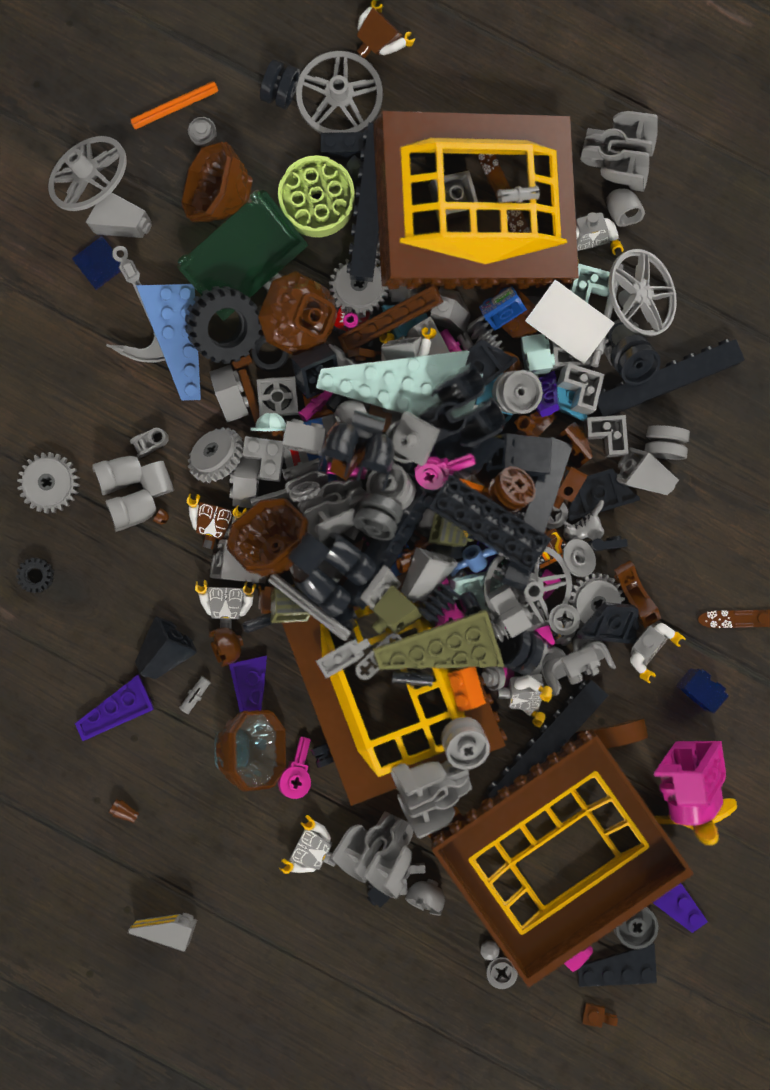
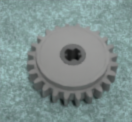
M346 259L345 265L339 263L340 269H334L335 275L330 276L332 281L329 282V287H331L329 292L336 301V307L341 306V312L348 310V313L355 312L357 317L359 313H362L365 317L367 311L373 314L374 308L379 310V304H385L384 299L388 298V293L386 292H389L388 286H382L381 266L377 268V262L375 261L373 282L350 280V274L347 273V264L350 262L348 259Z
M224 427L220 430L216 428L214 431H209L203 435L189 454L190 459H188V462L190 464L188 468L190 473L203 483L205 481L210 483L212 480L217 482L219 479H224V477L236 469L241 457H243L244 442L235 430L230 428L225 430Z
M49 452L48 457L45 453H41V458L34 455V461L28 459L29 465L22 466L25 471L19 472L22 479H17V482L22 483L18 490H23L20 497H26L24 503L28 504L31 502L30 508L34 509L37 506L36 511L41 512L44 508V513H49L50 509L52 513H56V508L63 511V505L69 507L68 501L75 500L72 495L78 494L75 487L80 486L75 481L80 479L79 476L74 475L77 469H71L73 463L69 462L66 464L67 458L63 457L61 459L59 454H56L54 457L51 452ZM47 480H50V482H52L51 486H46L48 485L46 484Z
M596 572V574L591 573L586 577H582V580L576 579L577 585H572L573 590L570 593L571 597L568 602L569 605L576 608L580 615L578 629L583 627L604 602L621 604V601L625 600L624 597H620L623 590L618 589L620 584L614 583V578H609L608 575Z

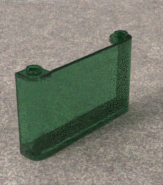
M254 191L249 196L250 200L236 213L229 217L188 255L184 254L177 260L178 270L201 296L203 295L202 291L206 289L211 291L212 287L215 286L220 288L228 286L231 289L239 290L250 298L308 246L307 242L266 191ZM224 308L217 311L216 314L224 321L235 310Z

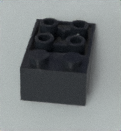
M516 434L492 436V438L504 440V447L502 449L499 448L493 454V458L487 463L486 471L493 479L508 467H518L524 470L530 477L550 474L551 438Z

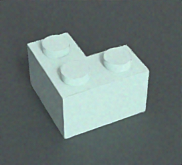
M578 264L579 278L572 282L570 291L587 303L590 293L608 297L610 272Z
M543 334L521 337L520 345L524 370L532 372L536 376L549 374L553 365H555L554 354H550L549 340L545 339Z

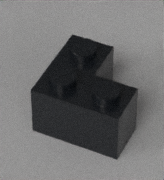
M323 343L291 357L297 388L309 399L323 393L324 390L316 388L320 371L323 368L338 367L336 353L326 343Z

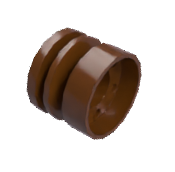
M508 467L484 487L482 495L515 515L534 499L536 489L531 477L524 470L518 467Z

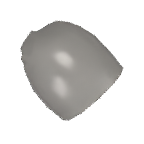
M619 188L608 194L606 201L608 211L617 226L625 227L636 224L643 219L645 210L636 194L631 190ZM638 208V212L634 216L628 218L625 215L627 211Z

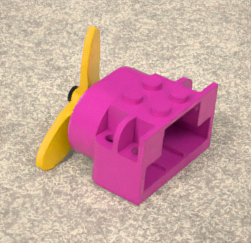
M676 741L654 772L655 776L661 777L660 791L664 795V800L668 803L669 816L654 817L659 824L686 826L694 830L695 836L699 841L706 845H713L718 841V831L714 823L721 821L737 809L735 799H723L721 787L726 778L722 742Z

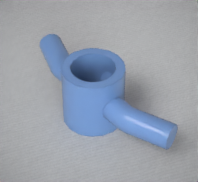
M470 545L462 553L464 560L459 561L457 567L449 575L453 577L467 566L472 572L482 571L487 566L486 557L499 553L491 548L481 550L478 545Z

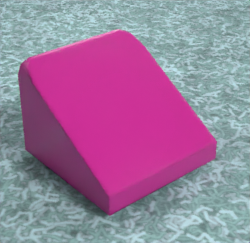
M547 625L535 629L534 633L539 635L542 640L547 641L550 647L554 645L555 641L550 626Z

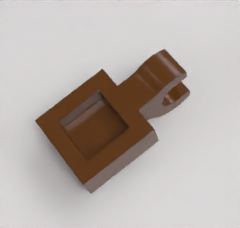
M360 347L348 350V357L354 358L355 362L364 363L367 360L369 363L377 362L375 357L381 355L380 351Z
M585 1002L582 1024L602 1028V1023L604 1022L617 1026V1015L605 1013L604 1006Z

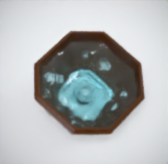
M270 710L242 711L233 719L228 720L224 729L215 736L216 767L241 791L263 790L274 787L286 768V729L274 712Z

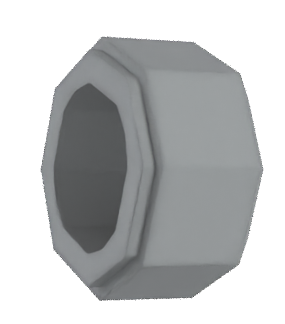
M486 940L481 944L480 953L485 960L493 961L499 955V946L495 941Z

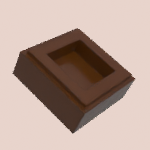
M248 355L246 358H240L241 360L238 362H232L235 370H239L252 364L253 361L250 355Z

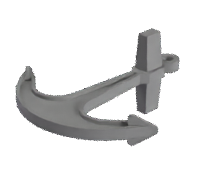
M117 246L113 250V258L121 262L119 269L126 281L133 284L144 308L136 285H142L139 281L140 273L134 262L127 259V249L123 246ZM119 250L124 252V256L121 258L116 255ZM155 333L151 345L143 349L106 344L107 347L112 348L121 355L136 361L148 363L165 361Z

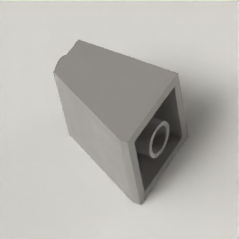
M112 192L95 205L86 221L91 230L97 235L143 238L144 234H148L152 226V221L145 210Z

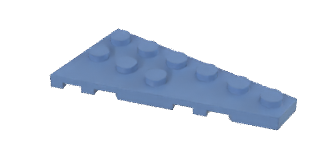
M136 285L181 401L201 400L198 351L190 343L189 335L185 330L187 325L185 316L190 313L187 309L189 305L193 306L195 304L193 300L195 298V285Z

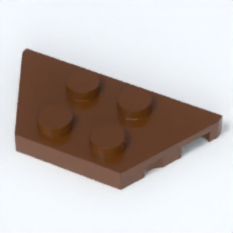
M499 286L497 287L494 297L498 295L499 292L502 290L499 288ZM513 286L527 310L503 325L502 328L514 340H517L526 334L536 333L537 329L525 321L535 308V305Z

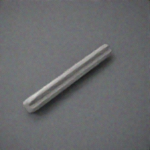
M276 573L271 575L269 582L342 640H346L349 637V630Z

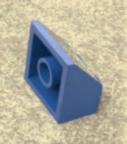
M513 286L503 288L498 295L488 298L479 306L483 316L494 331L527 310Z

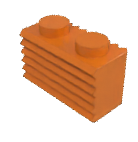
M476 667L461 668L448 673L459 712L486 704Z

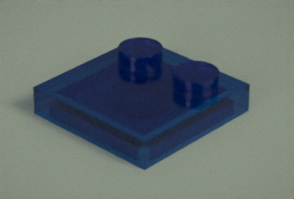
M103 236L72 258L96 290L121 272L119 269L121 262L113 258V249Z

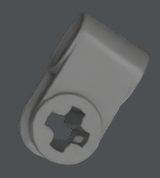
M153 428L130 439V443L134 445L138 453L137 457L142 458L165 446L169 437L164 430ZM159 432L162 433L161 441L156 442L154 439L155 435Z

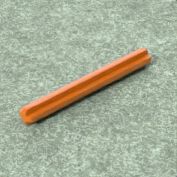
M214 81L131 118V124L134 129L145 126L217 93V85Z

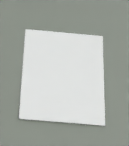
M554 280L525 320L583 364H585L614 325L613 321L557 280Z

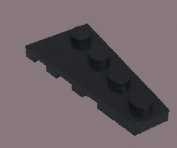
M654 942L646 948H632L623 953H615L603 959L599 958L584 963L577 969L579 987L657 983Z

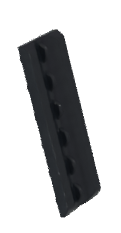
M451 474L429 506V509L530 573L551 541L550 537Z

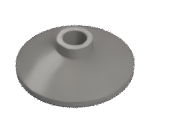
M574 539L564 546L563 561L569 572L577 577H586L594 571L596 557L588 543L580 539Z

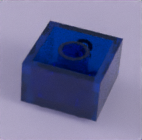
M690 668L676 687L704 711L714 714L729 697L725 693L727 689L719 682L715 683L710 680L712 676L705 670Z

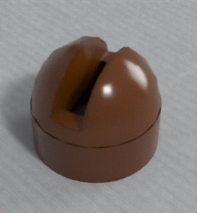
M160 508L153 521L163 525L169 520V514Z

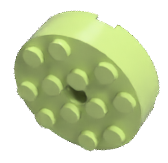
M308 156L301 158L287 168L280 180L278 200L281 212L287 223L303 235L310 237L332 235L342 229L352 216L355 206L352 178L341 164L328 157ZM314 194H321L318 200L312 198Z

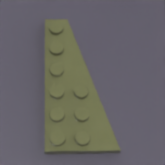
M486 610L372 649L379 669L504 667Z

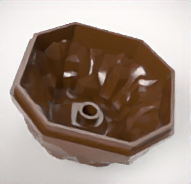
M218 142L201 148L188 168L181 204L186 217L191 222H211L227 219L231 215L243 212L248 205L252 177L248 175L245 165L240 161L229 143Z
M295 271L271 282L258 318L267 343L294 356L326 343L337 318V309L335 308L334 297L331 296L326 287Z
M288 499L260 500L232 523L226 545L227 550L249 573L259 574L260 576L276 573L281 576L295 565L287 556L292 549L298 546L302 541L301 538L308 532V520Z

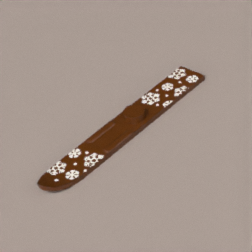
M477 154L479 163L498 201V198L503 197L498 196L499 190L511 189L495 154ZM516 201L503 202V203H516ZM507 210V223L512 233H531L521 210Z
M770 610L709 611L701 614L698 617V622L702 626L709 628L770 627Z

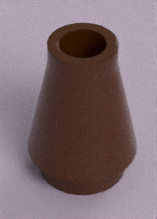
M115 799L108 812L112 814V817L132 823L135 822L139 815L122 799Z

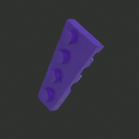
M140 674L75 723L82 741L154 710Z

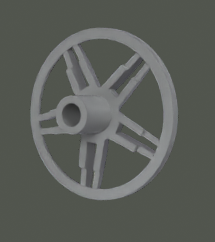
M332 51L313 59L302 71L296 88L297 104L302 117L319 133L361 132L368 127V122L372 123L375 120L382 104L383 91L378 73L363 57L347 51ZM336 57L334 75L330 81L308 75L311 69L320 62ZM340 57H344L343 76L338 75ZM347 58L353 59L367 68L373 80H360L349 83L347 81ZM307 80V81L313 82V83H315V84L324 86V87H326V88H325V90H323V89H321V88H319V87H317V86L308 84V83H306V82H304V81ZM375 84H376L375 87L368 88V89L366 88V89H363V90H359V91L354 92V89H356V88H362V87L371 86V85H375ZM303 85L326 95V98L316 109L317 111L312 118L307 113L303 104ZM377 90L374 109L369 117L363 121L352 97ZM329 104L331 106L330 109L316 123L315 120L320 116V114ZM350 105L360 123L359 125L356 124L345 107ZM339 106L354 127L347 130H332L320 124Z
M106 136L92 137L73 146L60 158L50 175L48 190L51 199L58 207L68 211L87 209L101 202L116 188L124 175L127 163L124 148L117 140ZM106 142L114 146L108 152L104 151L94 159L92 157V143ZM119 158L117 171L109 182L100 171ZM64 163L69 166V168L59 171ZM97 177L107 185L105 188L95 181ZM72 182L66 192L67 196L64 202L56 196L54 183ZM88 183L102 190L94 197L76 203Z
M632 249L622 253L611 267L608 283L610 299L617 316L628 329L638 335L650 337L663 333L671 325L676 312V292L668 270L655 255L648 251ZM638 256L635 278L618 267L627 257ZM650 262L659 270L666 286L649 285ZM614 279L625 289L618 296L619 303L623 307L622 311L615 296ZM654 290H668V293L654 294ZM669 297L668 313L662 323L653 300ZM641 308L653 330L639 329L628 320Z
M548 546L544 552L557 560L564 574L538 577V560L532 570L527 587L523 591L515 588L520 596L518 597V602L520 604L528 602L541 622L526 629L527 631H535V629L550 625L548 608L542 597L544 592L566 585L565 596L561 604H568V600L571 597V574L566 568L563 558ZM500 554L490 563L483 584L485 602L496 619L499 615L487 594L490 593L492 577L500 582L502 580V577L494 574L495 570L501 572L502 569L497 567L505 558ZM565 577V581L543 585V581ZM538 600L547 620L544 621L533 603L534 601Z

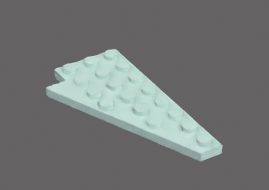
M469 351L323 368L320 371L316 388L396 412L404 413L408 411L418 417L425 409L440 402L436 394L433 397L431 396L433 390L439 383L457 373L459 369L466 365ZM475 400L452 410L450 413L453 418H457L472 410Z

